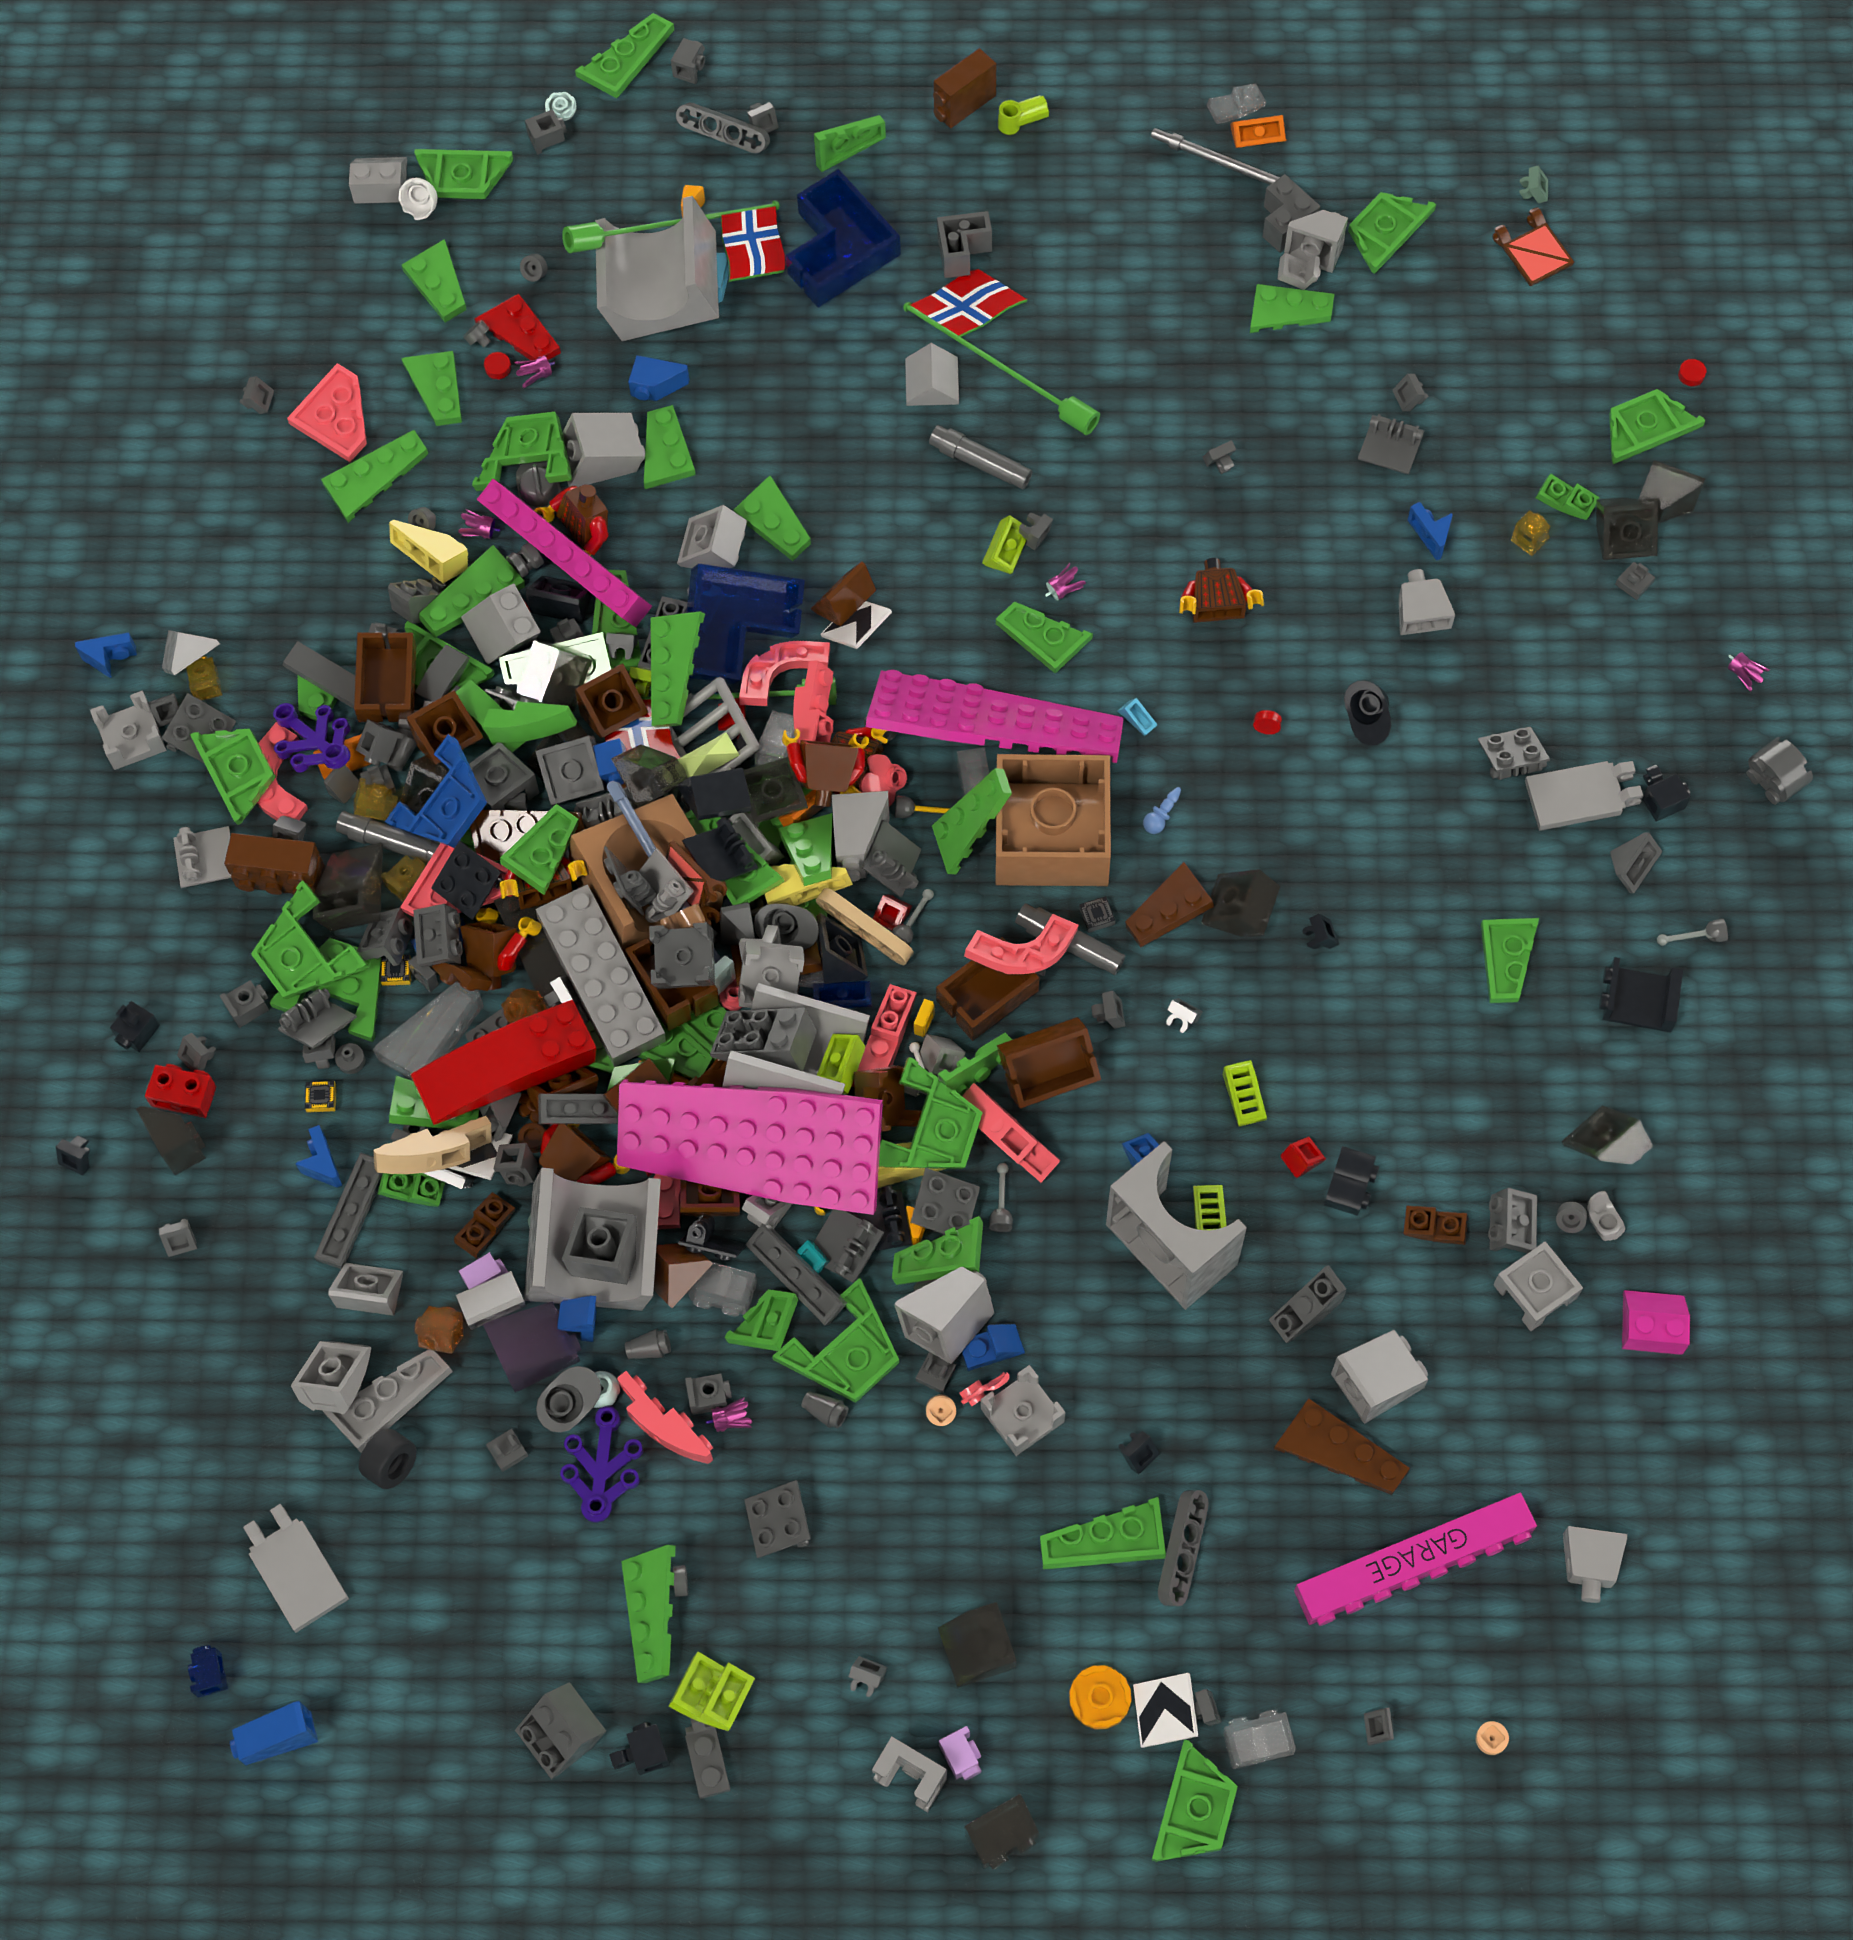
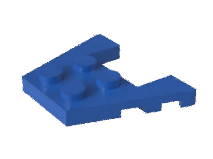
M448 734L434 753L450 769L418 814L399 801L385 822L393 827L455 848L485 807L487 801L458 740Z

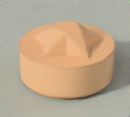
M939 1394L929 1399L926 1404V1415L929 1421L937 1426H945L953 1421L956 1415V1406L949 1396Z
M1494 1721L1484 1723L1476 1733L1477 1746L1488 1755L1501 1753L1509 1741L1506 1728Z

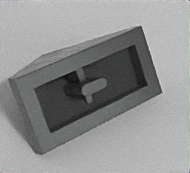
M1645 832L1610 851L1616 875L1629 893H1635L1663 852L1650 833Z
M749 903L721 908L720 944L739 945L742 938L755 939Z

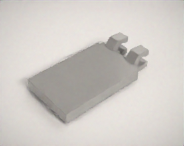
M1605 761L1527 776L1525 784L1539 831L1621 815L1622 809L1640 804V798H1643L1641 786L1628 787L1622 791L1619 786V782L1633 779V774L1636 771L1633 761L1619 763L1613 766V763Z
M279 1504L270 1510L280 1526L279 1530L265 1538L254 1520L243 1528L254 1544L249 1548L251 1551L249 1556L293 1631L297 1633L349 1600L304 1522H299L297 1518L292 1521L285 1508Z

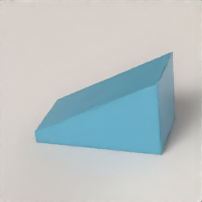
M1137 698L1128 701L1117 711L1144 736L1157 726V723Z

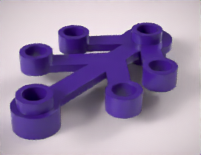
M280 704L273 712V716L279 726L292 728L305 739L290 742L281 740L277 742L274 746V751L278 758L287 759L293 752L318 749L322 752L311 755H304L302 753L294 755L290 763L296 772H304L310 765L325 764L330 769H338L347 764L350 759V751L344 746L345 736L350 733L351 727L345 718H338L332 723V729L334 730L333 742L329 744L326 741L328 723L334 719V713L328 705H321L315 711L317 717L315 732L298 719V714L292 704Z
M611 1406L600 1408L595 1416L596 1424L600 1429L596 1462L584 1449L583 1442L578 1435H569L564 1440L566 1451L574 1455L594 1479L592 1491L579 1478V1471L573 1464L564 1465L561 1468L560 1476L563 1482L570 1484L583 1500L581 1504L583 1516L588 1521L594 1523L607 1519L612 1511L611 1503L628 1489L637 1487L640 1481L639 1475L634 1469H626L620 1476L621 1481L605 1492L606 1480L632 1459H638L643 1454L642 1444L636 1439H631L625 1443L624 1450L609 1462L612 1432L619 1427L621 1421L618 1411ZM606 1413L613 1415L609 1422L602 1421V1416ZM572 1440L579 1442L576 1449L568 1448ZM632 1445L639 1447L638 1452L635 1454L628 1452L629 1447ZM568 1470L575 1471V1475L571 1479L564 1477L565 1472ZM632 1474L636 1477L635 1481L630 1484L624 1481L625 1477ZM594 1502L602 1504L598 1511L591 1510V1505Z

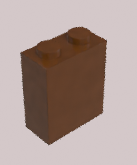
M979 48L934 80V115L938 121L944 122L951 129L996 96V62Z

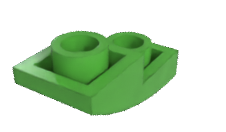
M1550 473L1535 498L1563 513L1587 520L1600 497L1578 483L1571 487Z
M383 1173L378 1194L410 1203L438 1207L445 1182L424 1173Z

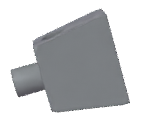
M1421 569L1410 571L1408 573L1409 582L1401 585L1399 593L1400 635L1451 629L1455 613L1439 579L1425 580L1424 571Z
M1572 1526L1567 1527L1563 1533L1567 1580L1570 1583L1582 1584V1601L1590 1603L1600 1602L1601 1587L1612 1588L1616 1583L1627 1541V1534Z

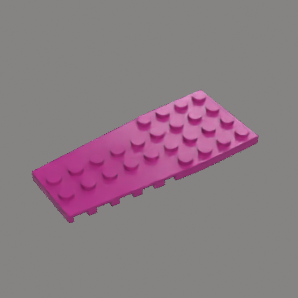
M881 670L867 715L866 727L983 746L985 739L1000 741L999 748L1012 749V743L1027 745L1029 752L1039 753V748L1049 747L1056 751V755H1066L1072 751H1078L1082 755H1110L1112 763H1117L1124 718L988 690L974 683L964 685L950 679L935 680L921 674L911 676L902 674L897 670Z
M624 1079L619 1085L617 1165L786 1203L874 1215L877 1204L883 1100L796 1088L758 1087L757 1089H745L741 1085H730L729 1088L714 1087V1084L689 1086L685 1085L684 1082H674L673 1085L657 1084V1081L647 1080L645 1083L628 1082V1079Z

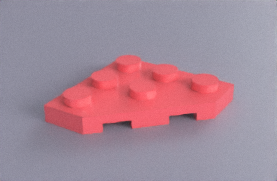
M337 363L290 414L287 420L294 428L348 462H351L367 445L360 383L357 375Z
M440 843L400 908L403 912L414 917L413 910L446 904L456 909L458 913H461L459 909L431 889L453 852V847ZM480 855L491 865H493L495 868L502 872L501 875L502 879L504 880L508 869L505 868L503 865H500ZM492 888L482 906L503 900L500 889Z

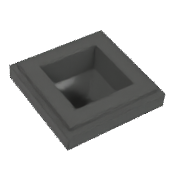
M175 693L148 702L158 728L170 724L180 707Z
M1390 1708L1364 1713L1368 1745L1394 1740Z

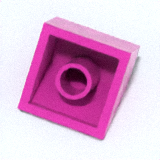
M1624 1290L1622 1349L1682 1355L1690 1344V1314L1685 1297L1682 1295Z

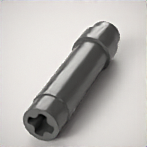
M937 425L930 436L929 444L938 448L940 453L952 459L957 458L1016 487L1025 489L1031 479L1033 472L1031 469L966 438L965 434L952 428L948 430Z
M342 811L336 823V832L347 835L348 839L363 844L369 843L426 863L430 861L440 845L436 841L375 821L373 817L358 812L352 814Z
M1025 903L1020 909L1015 923L1024 927L1027 933L1037 938L1042 933L1052 913L1040 907L1036 909ZM1077 930L1076 935L1066 950L1113 975L1118 973L1126 955L1080 930Z

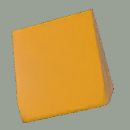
M685 185L683 187L681 201L682 218L683 198L693 196L700 208L705 203L704 188L702 186Z
M906 1206L912 1244L915 1245L921 1242L926 1228L910 1223L914 1208Z

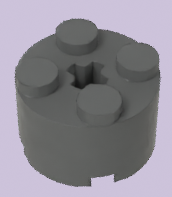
M1780 737L1772 740L1749 758L1750 769L1746 772L1752 783L1755 785L1760 784L1766 790L1765 795L1767 799L1774 805L1779 802H1785L1813 780L1812 771L1810 770L1807 773L1804 765L1808 762L1802 753L1787 740L1782 743L1779 742Z

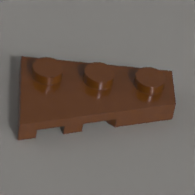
M1183 862L1125 921L1126 928L1141 948L1213 908V901L1185 862Z

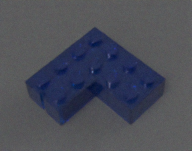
M839 169L797 194L798 214L817 233V236L786 255L787 274L801 289L804 287V293L818 308L901 255L900 235Z
M699 563L691 569L687 613L702 612L705 614L703 623H700L698 632L700 640L698 648H695L692 660L694 668L689 678L713 681L718 677H722L727 684H735L741 680L746 632L793 638L800 632L802 609L795 608L803 603L805 580Z

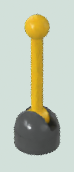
M897 796L895 818H908L914 811L945 814L950 808L915 806L911 798Z

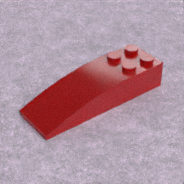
M572 999L481 1036L434 1060L410 1075L433 1125H436L595 1063L596 1045Z

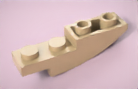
M483 1116L476 1120H470L451 1130L442 1131L435 1136H432L429 1130L425 1129L395 1142L384 1144L373 1150L375 1170L377 1173L416 1174L442 1170L470 1161L471 1150L491 1143V1123L486 1116Z

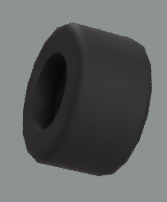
M392 1429L382 1430L374 1435L363 1449L359 1459L360 1473L380 1488L385 1490L394 1488L408 1476L413 1468L417 1449L413 1442Z

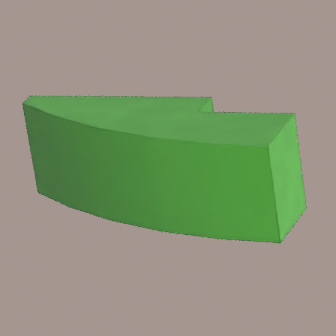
M470 680L457 690L456 694L486 740L489 737L482 726L488 709H503L485 691ZM526 741L502 744L513 753Z
M517 701L514 711L489 708L482 728L491 742L512 743L544 738L576 726L577 720L569 706Z

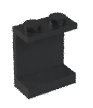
M1614 957L1611 966H1606L1603 974V983L1607 984L1606 993L1602 992L1599 1009L1604 1010L1602 1020L1671 1033L1677 1022L1683 970L1671 968L1668 976H1661L1619 968L1620 958Z

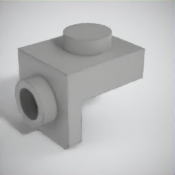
M1283 254L1279 262L1278 280L1305 290L1309 285L1315 283L1320 276V257L1315 255L1306 262L1290 254Z

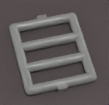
M722 677L716 678L695 695L692 693L688 695L683 717L717 691L723 700L721 705L679 737H677L672 726L669 727L673 745L678 755L683 757L686 755L684 746L727 713H730L735 724L725 732L731 740L741 733L747 745L738 751L740 756L710 773L732 770L759 750L757 739Z

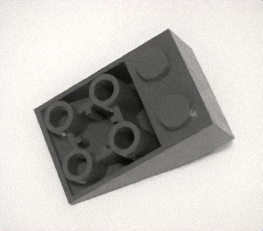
M805 1007L726 1011L710 1055L713 1058L727 1062L730 1052L734 1051L803 1071L817 1030Z

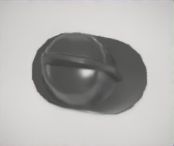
M548 461L523 463L516 472L518 496L533 510L538 507H548L550 505L549 501L561 492L560 482L549 483L545 478Z
M787 903L767 904L760 908L755 915L754 928L760 939L763 938L767 925L779 926L781 944L801 946L805 950L813 946L818 939V923L814 916L802 907Z
M570 1367L560 1373L545 1388L538 1398L536 1406L538 1419L545 1428L560 1433L568 1431L577 1425L595 1406L601 1393L600 1380L595 1372L587 1367Z

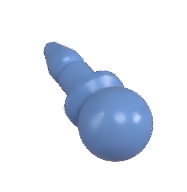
M1180 787L1175 788L1167 795L1160 808L1154 806L1153 812L1145 816L1143 826L1148 833L1158 834L1164 829L1165 820L1170 819L1167 812L1177 802L1181 792Z

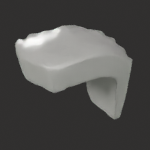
M1605 1191L1594 1194L1590 1198L1587 1207L1591 1223L1604 1241L1618 1239L1625 1232L1624 1222Z

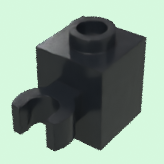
M1657 765L1647 768V774L1643 775V778L1648 787L1642 800L1655 821L1657 822L1684 810L1691 797L1687 784L1681 782L1677 774L1663 779Z
M130 1001L127 1006L122 1005L117 1011L116 1016L118 1018L111 1025L110 1029L116 1036L114 1041L126 1050L131 1047L140 1052L159 1028L160 1024L152 1013Z
M650 1722L636 1725L632 1728L633 1732L626 1734L630 1748L609 1754L615 1770L635 1762L639 1775L670 1766L660 1730L657 1724L651 1726Z

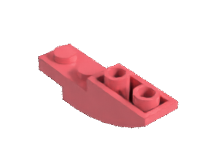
M819 660L809 661L805 686L795 688L793 718L794 730L798 729L800 731L799 744L801 740L830 742L833 732L834 720L826 715L833 682V671Z
M889 985L871 1027V1035L857 1071L885 1068L893 1065L914 1006L917 992Z
M973 1083L963 1094L962 1097L983 1112L978 1128L1040 1183L1061 1161L978 1085Z
M625 1371L617 1378L621 1389L633 1402L626 1408L629 1417L645 1433L679 1455L707 1464L713 1461L711 1453L713 1446L703 1434L698 1437L691 1429L694 1427V1424L684 1412L679 1415L672 1408L663 1415L666 1412L665 1408L656 1397L651 1400L644 1391L647 1390V1387L637 1375L632 1378Z

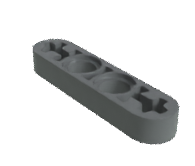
M689 102L680 106L676 111L677 122L684 128L751 153L762 152L770 144L769 134L764 129L698 104ZM690 110V115L696 118L688 120V116L684 112ZM708 117L716 120V130H710L707 127L706 119ZM731 125L739 129L740 135L738 139L730 136L729 127ZM758 135V140L761 141V144L756 146V141L750 138Z
M1186 1490L1179 1498L1158 1586V1597L1164 1606H1182L1188 1597L1209 1504L1206 1494L1201 1490ZM1186 1526H1188L1190 1532L1189 1539L1187 1541L1184 1537V1529ZM1179 1555H1181L1183 1560L1181 1570H1179L1177 1566V1559Z

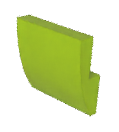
M697 1652L693 1656L669 1707L696 1721L729 1731L755 1678L729 1662L723 1667L707 1656Z

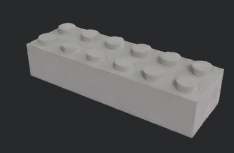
M588 884L537 908L538 921L541 923L613 1066L615 1067L666 1042L665 1032Z

